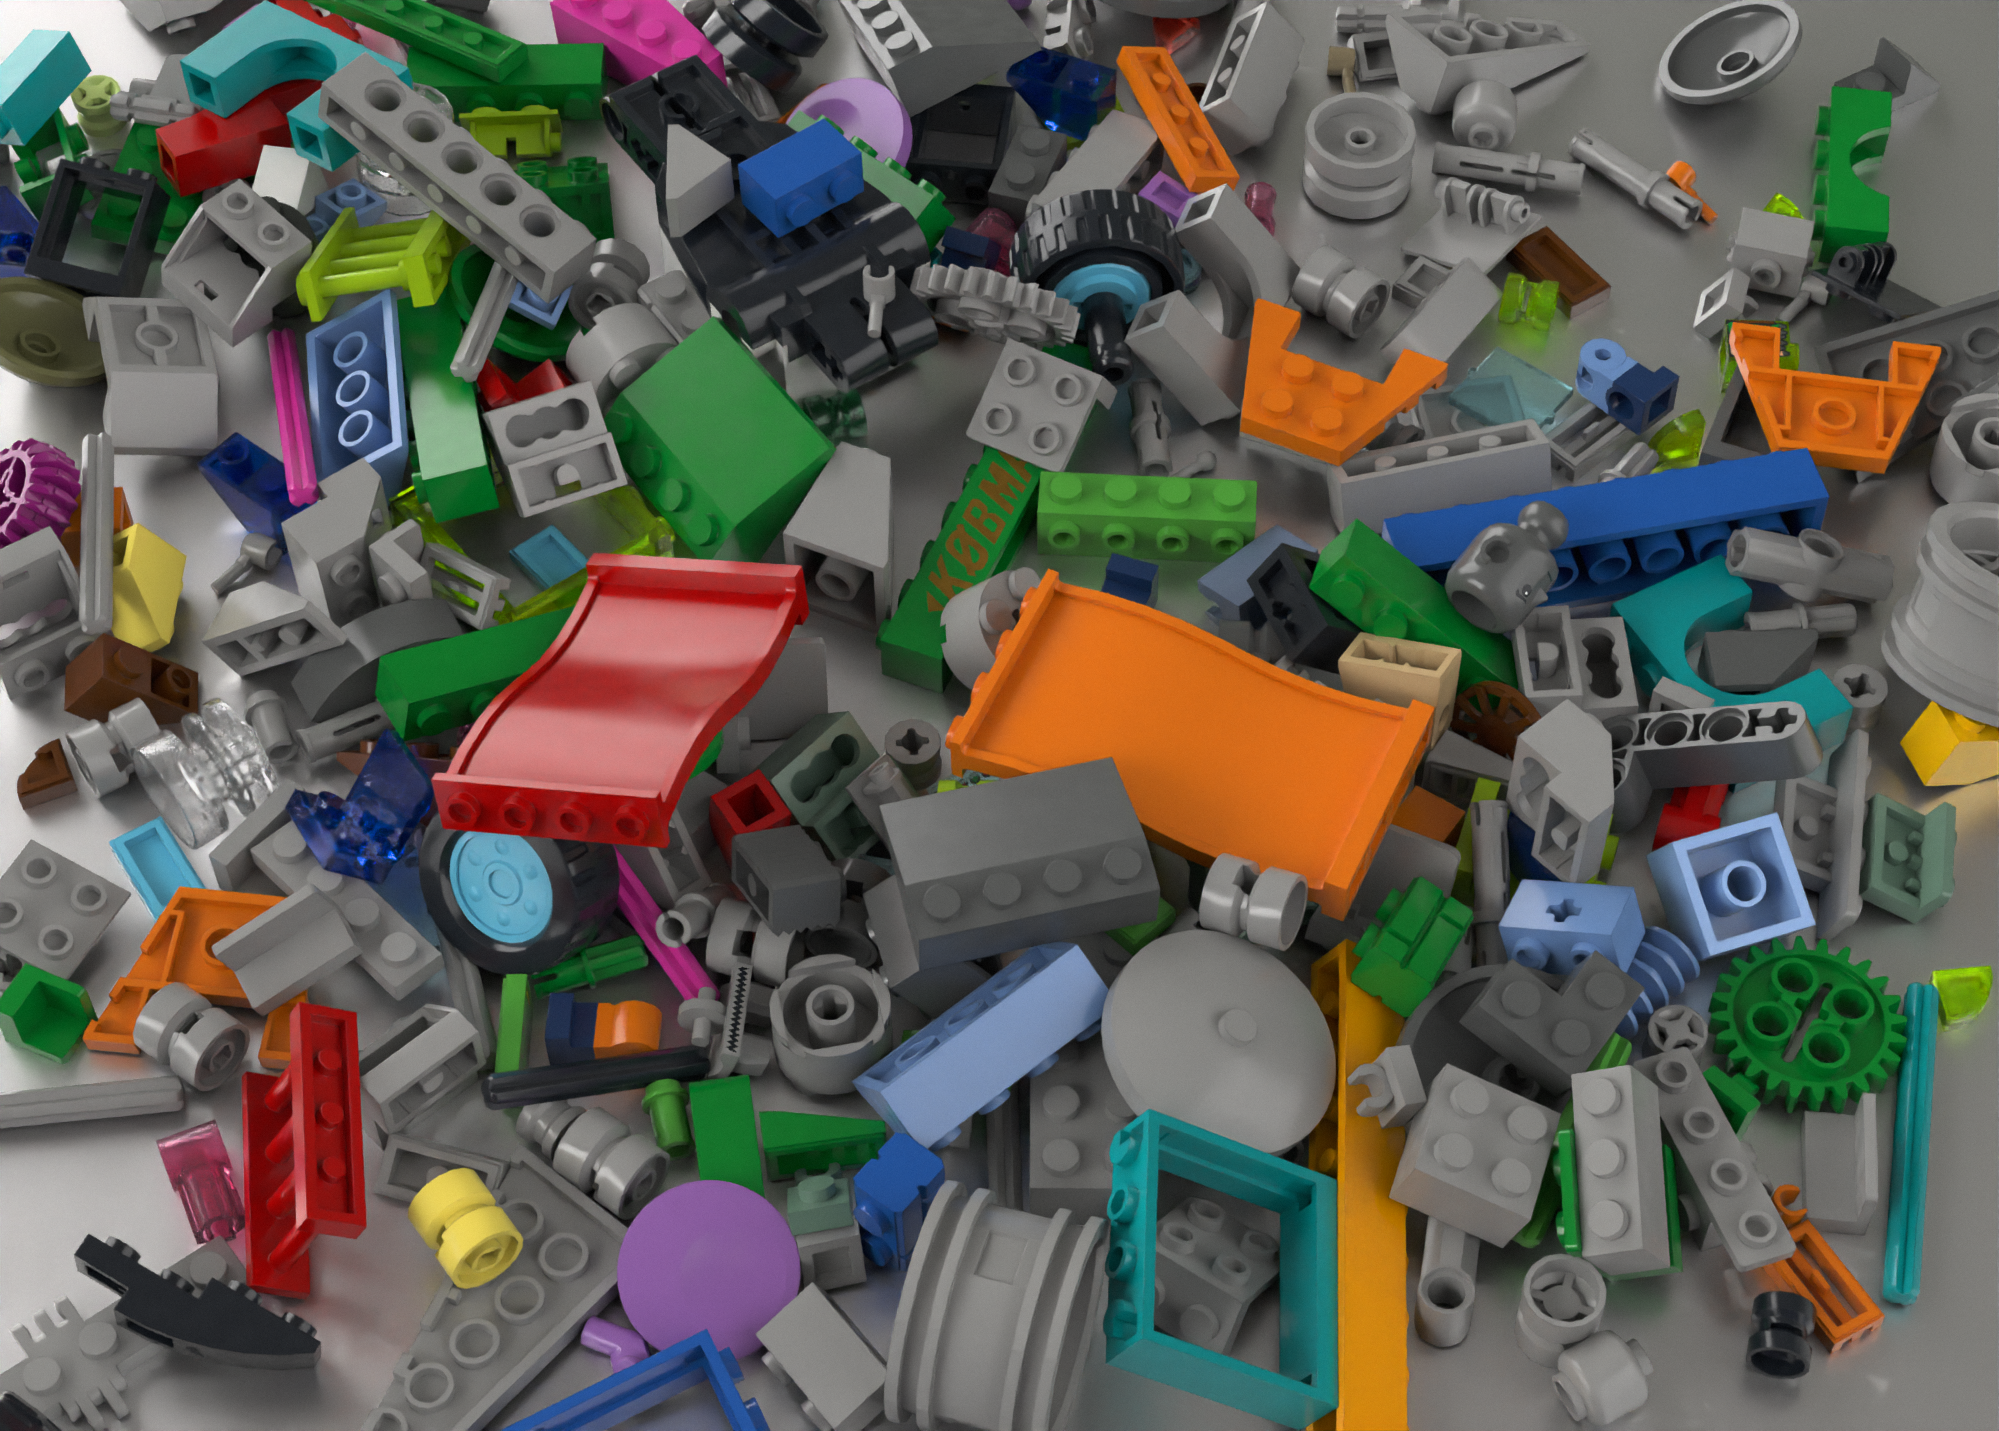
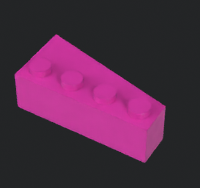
M553 0L550 2L558 44L604 43L608 76L626 86L649 77V75L683 59L697 55L728 88L723 55L667 0Z

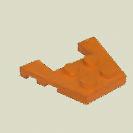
M1258 298L1254 306L1240 431L1327 463L1341 466L1380 435L1385 429V423L1399 412L1406 414L1418 404L1419 396L1430 387L1436 390L1444 384L1449 364L1404 348L1386 381L1383 384L1361 377L1357 373L1344 371L1310 359L1308 356L1287 351L1288 346L1300 328L1301 312Z
M1732 323L1729 344L1771 452H1785L1808 448L1815 466L1885 474L1934 374L1941 355V347L1893 341L1889 353L1888 381L1781 369L1779 368L1781 328Z
M179 886L141 944L142 954L126 978L120 977L109 993L111 1001L98 1021L92 1019L86 1028L83 1041L87 1048L140 1055L141 1049L134 1043L133 1038L136 1020L150 998L164 986L174 982L186 984L205 997L211 1004L252 1008L235 972L215 957L211 947L287 897ZM308 988L268 1013L258 1053V1059L262 1067L285 1070L290 1064L289 1014L299 1001L309 1003Z

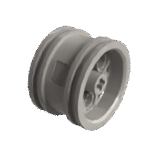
M1974 501L1950 503L1937 508L1928 521L1926 535L1920 541L1916 555V563L1921 570L1913 592L1903 595L1895 604L1891 613V622L1885 628L1881 638V651L1887 664L1894 672L1920 694L1958 714L1999 728V504Z
M947 1180L937 1192L922 1225L897 1309L884 1387V1410L888 1421L903 1424L909 1420L912 1414H916V1423L919 1429L925 1431H937L943 1422H958L988 1431H1064L1082 1376L1099 1306L1109 1244L1108 1220L1091 1216L1083 1227L1078 1225L1076 1211L1059 1208L1051 1219L998 1205L996 1191L978 1188L968 1198L965 1183Z

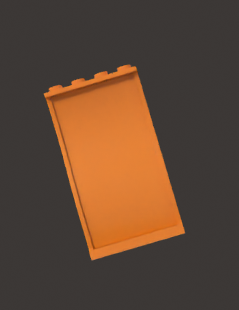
M1048 568L1038 588L1030 587L1027 590L1020 607V619L1014 630L1006 629L1003 632L995 652L996 661L990 672H981L976 679L971 692V705L964 717L957 715L949 727L945 746L951 752L952 774L963 778L967 770H972L1008 779L1112 757L1147 840L1211 869L1212 864L1219 855L1227 853L1257 862L1261 873L1273 866L1306 876L1308 882L1307 901L1321 905L1322 914L1344 921L1431 740L1435 707L1413 699L1409 708L1357 697L1320 685L1280 669L1205 630L1149 606L1105 592L1063 583L1059 580V572Z

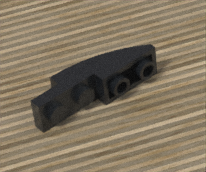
M88 1234L74 1254L77 1271L121 1297L114 1308L117 1325L147 1341L180 1354L205 1361L253 1369L286 1370L314 1368L321 1358V1342L314 1338L317 1330L311 1324L290 1312H285L282 1318L260 1306L263 1298L256 1291L239 1281L231 1280L228 1285H225L212 1277L200 1296L196 1298L192 1295L195 1290L194 1286L186 1279L168 1269H162L159 1275L138 1263L141 1256L136 1250L112 1236H109L104 1243Z

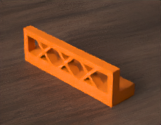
M1122 46L1116 62L1144 114L1162 142L1185 187H1187L1189 192H1195L1200 195L1227 183L1234 191L1240 176L1165 47Z

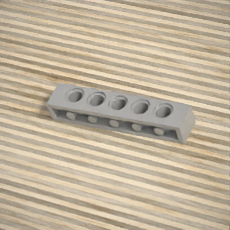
M364 52L322 83L319 118L546 303L549 304L590 271L597 238L590 233L587 227L581 222L573 220L553 204L543 191L533 188L517 175L506 161L496 158L475 141L469 131L457 126L439 112L428 98L420 96L398 78L391 68L381 65L368 53Z

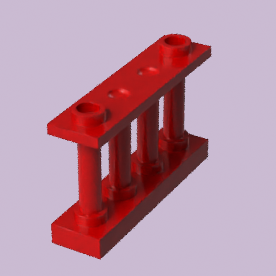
M299 1001L289 1014L291 1062L280 1077L249 1071L244 1073L242 1076L246 1285L257 1293L306 1300L310 1295L309 1246L319 1234L357 1239L367 1228L357 1012Z

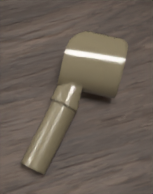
M1330 46L1327 75L1342 76L1344 93L1356 92L1354 83L1355 50L1349 47Z

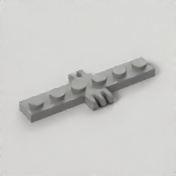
M221 1235L167 1268L194 1286L195 1290L192 1295L196 1298L200 1296L212 1277L225 1285H228L231 1280H236L246 1285V1268ZM63 1295L54 1301L58 1314L64 1319L61 1323L55 1326L43 1308L32 1315L33 1320L42 1332V1335L33 1340L29 1330L21 1322L9 1329L27 1358L0 1374V1394L4 1391L14 1392L38 1409L52 1422L64 1414L67 1415L72 1423L84 1416L93 1431H102L108 1426L97 1407L106 1402L118 1419L130 1413L126 1403L119 1394L128 1388V1384L123 1376L166 1348L147 1341L117 1325L114 1308L120 1299L84 1321L68 1297Z

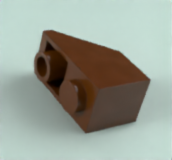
M103 633L66 666L64 711L88 721L96 719L105 723L108 721L109 711L138 697L145 703L157 725L192 722L198 717L199 673Z

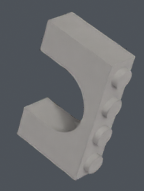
M1227 183L1188 199L1175 227L1178 241L1207 272L1218 291L1223 309L1222 334L1203 317L1180 290H1176L1141 304L1124 340L1201 426L1222 418H1233L1241 412L1255 302L1260 298L1285 307L1292 296V288L1301 269Z

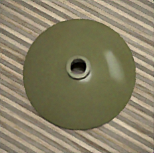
M28 277L0 278V367L26 381L56 388L82 387L106 379L100 342H89L82 307L83 298L86 297L64 286L41 279Z

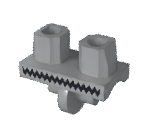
M735 962L732 968L731 982L722 985L718 1001H715L716 991L713 988L702 987L699 989L698 998H691L679 1005L677 1022L680 1027L692 1033L691 1043L693 1045L705 1047L709 1044L710 1036L713 1035L709 1058L711 1068L710 1072L707 1073L706 1080L729 1077L731 1072L761 1077L769 1063L772 1047L771 1038L743 1032L745 1023L768 1028L771 1024L770 999L774 989L751 981L752 965Z

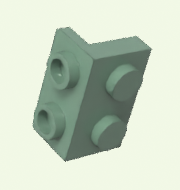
M1877 793L1866 801L1869 804V812L1863 825L1862 847L1866 851V858L1860 872L1859 894L1864 900L1915 924L1937 908L1946 905L1953 895L1955 889V879L1953 878L1954 848L1957 843V832L1955 830L1956 807L1943 802L1927 815H1923Z

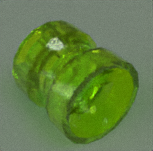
M1509 272L1502 294L1498 322L1514 325L1522 321L1530 323L1533 329L1550 332L1557 306L1560 282L1544 279L1540 283L1529 281L1525 275ZM1529 291L1530 295L1527 303L1526 312H1524L1523 310L1526 302L1527 292Z

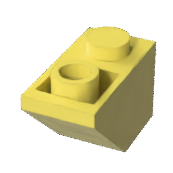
M139 523L113 535V621L111 630L115 638L148 652H153L169 644L175 629L173 623L178 597L183 589L182 577L187 556Z

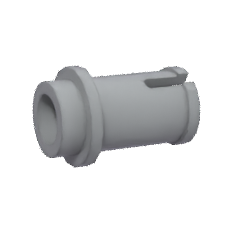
M262 690L252 694L247 699L243 716L246 723L254 727L263 759H266L271 764L283 763L290 760L298 752V744L294 740L286 718L288 704L275 691Z

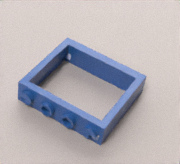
M705 1329L500 1431H605L707 1379L733 1431H770V1428L755 1397L743 1402L735 1387V1384L745 1380L730 1347L718 1352L708 1330Z

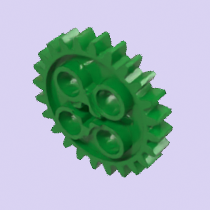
M1796 936L1793 948L1790 950H1786L1777 938H1773L1767 955L1760 948L1752 945L1749 948L1746 961L1734 957L1728 974L1721 973L1719 975L1716 989L1712 993L1708 1012L1711 1013L1707 1027L1708 1033L1716 1035L1712 1048L1713 1054L1728 1055L1723 1071L1726 1074L1743 1071L1747 1079L1765 1088L1762 1103L1766 1105L1777 1095L1785 1097V1107L1788 1113L1794 1111L1798 1101L1807 1102L1809 1111L1819 1112L1822 1102L1828 1101L1837 1114H1841L1848 1097L1856 1104H1859L1863 1092L1869 1093L1871 1090L1880 1094L1885 1087L1888 1076L1894 1077L1900 1063V1057L1907 1042V1038L1902 1036L1907 1023V1017L1897 1014L1902 1000L1900 995H1884L1889 978L1887 976L1873 979L1868 977L1872 961L1867 959L1855 966L1848 962L1851 948L1847 946L1840 950L1836 956L1828 954L1826 939H1821L1815 950H1807L1802 936ZM1785 988H1791L1798 992L1788 991ZM1822 988L1829 989L1830 992L1821 1005L1818 1018L1811 1022L1792 1062H1785L1783 1058L1792 1046L1796 1031L1803 1027L1817 994ZM1840 1014L1849 1015V1016H1851V1017L1854 1018V1019H1850V1018L1843 1017V1016L1840 1015ZM1759 1031L1770 1032L1774 1036L1764 1035ZM1814 1057L1824 1058L1828 1060L1830 1063L1818 1061Z

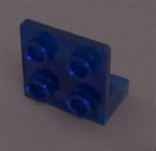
M385 729L345 800L327 791H321L317 795L295 789L285 809L323 870L383 885L393 866L402 858L405 845L419 820L429 811L434 790L432 781L399 733Z

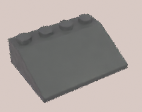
M838 0L855 39L894 96L903 104L909 117L1042 50L1039 41L1007 0Z
M1112 757L879 805V812L919 971L1157 920L1160 897L1159 882L1144 831Z

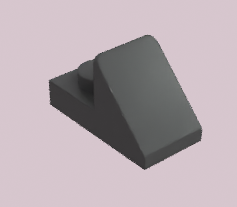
M1885 37L1879 40L1872 66L1834 82V86L1892 92L1891 113L1938 92L1941 85L1909 54Z

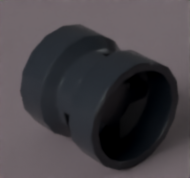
M1770 1291L1759 1294L1753 1301L1751 1323L1756 1329V1333L1750 1336L1748 1340L1746 1362L1749 1367L1757 1373L1778 1379H1794L1807 1374L1810 1369L1812 1348L1807 1342V1337L1814 1333L1817 1313L1814 1304L1805 1297L1789 1292Z

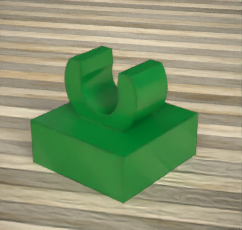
M1713 1065L1702 1074L1739 1142H1741L1761 1105V1102L1754 1097L1760 1087L1750 1079H1747L1741 1072L1730 1078Z

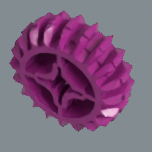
M29 438L24 442L18 440L12 444L10 449L5 448L0 451V549L48 526L52 528L61 542L64 530L71 526L69 522L71 514L78 508L75 498L81 492V485L78 483L80 470L75 467V461L67 457L66 453L44 441L40 442Z

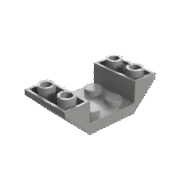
M98 296L83 298L82 307L89 342H100L108 383L102 417L105 433L112 438L111 444L114 447V454L216 456L218 372L208 325L179 299Z

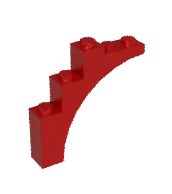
M267 0L317 25L326 27L357 44L364 45L358 30L351 29L344 19L337 14L323 17L319 9H313L304 0ZM316 79L285 81L264 90L227 118L204 109L191 117L156 129L161 170L180 197L210 189L237 178L243 179L256 175L264 145L291 148L293 138L287 113L321 89L324 81Z

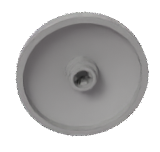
M1187 930L1175 932L1150 942L1135 954L1121 969L1107 993L1101 1023L1103 1050L1111 1076L1119 1092L1138 1117L1146 1110L1152 1109L1278 1157L1288 1152L1304 1139L1324 1116L1332 1098L1336 1077V1058L1330 1030L1323 1013L1306 986L1285 964L1261 947L1239 937L1216 931Z

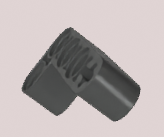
M1779 701L1626 714L1610 717L1602 721L1601 723L1604 728L1611 734L1614 807L1610 834L1628 832L1643 821L1647 813L1652 789L1787 780L1804 777L1812 773L1823 759V750L1806 711L1802 705L1796 702Z

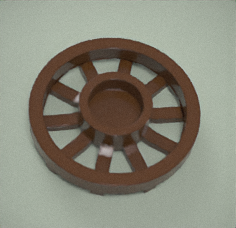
M1480 681L1471 685L1457 696L1449 727H1452L1454 733L1480 746L1482 745L1484 748L1506 759L1508 754L1513 761L1518 736L1525 731V726L1529 725L1531 727L1541 719V716L1528 698L1515 688L1498 681ZM1487 694L1501 697L1499 706L1491 708ZM1477 695L1483 714L1469 702L1471 697ZM1510 703L1514 707H1516L1524 717L1519 718V716L1514 711L1509 709ZM1465 713L1475 720L1476 723L1465 721ZM1468 732L1476 733L1477 738L1471 740Z

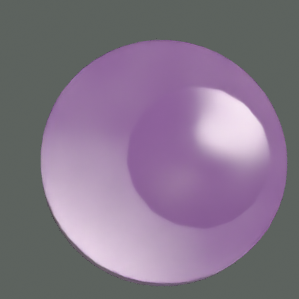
M865 78L842 79L819 88L797 106L785 123L788 124L798 110L814 120H817L822 114L845 132L843 136L848 141L855 135L870 145L878 153L875 159L882 163L887 157H890L905 168L911 152L912 125L905 107L885 86Z
M720 1180L694 1181L676 1186L660 1194L635 1217L626 1232L619 1252L617 1263L618 1290L624 1311L637 1333L658 1352L707 1329L718 1352L730 1347L736 1360L739 1361L764 1347V1344L755 1334L798 1295L801 1270L800 1257L796 1241L791 1234L787 1222L778 1210L764 1197L744 1186Z

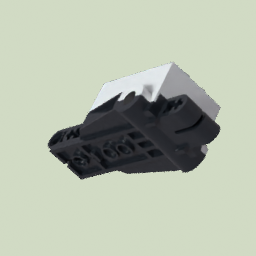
M697 55L683 59L599 100L601 116L609 133L655 184L665 274L673 270H681L691 282L709 317H719L724 321L805 414L938 345V331L932 316L923 303L910 291L914 271L921 270V266L930 267L931 258L924 234L908 209L900 203L892 202L885 194L863 179L864 192L854 196L850 201L842 203L814 218L808 224L798 227L778 238L742 204L738 164L796 134L797 131L787 124L758 121ZM679 124L731 159L735 198L682 237L670 238L666 206L668 125ZM866 265H871V276L875 278L887 276L889 274V266H893L895 270V298L885 304L881 336L878 338H872L867 334L870 307L869 302L864 299L863 269Z

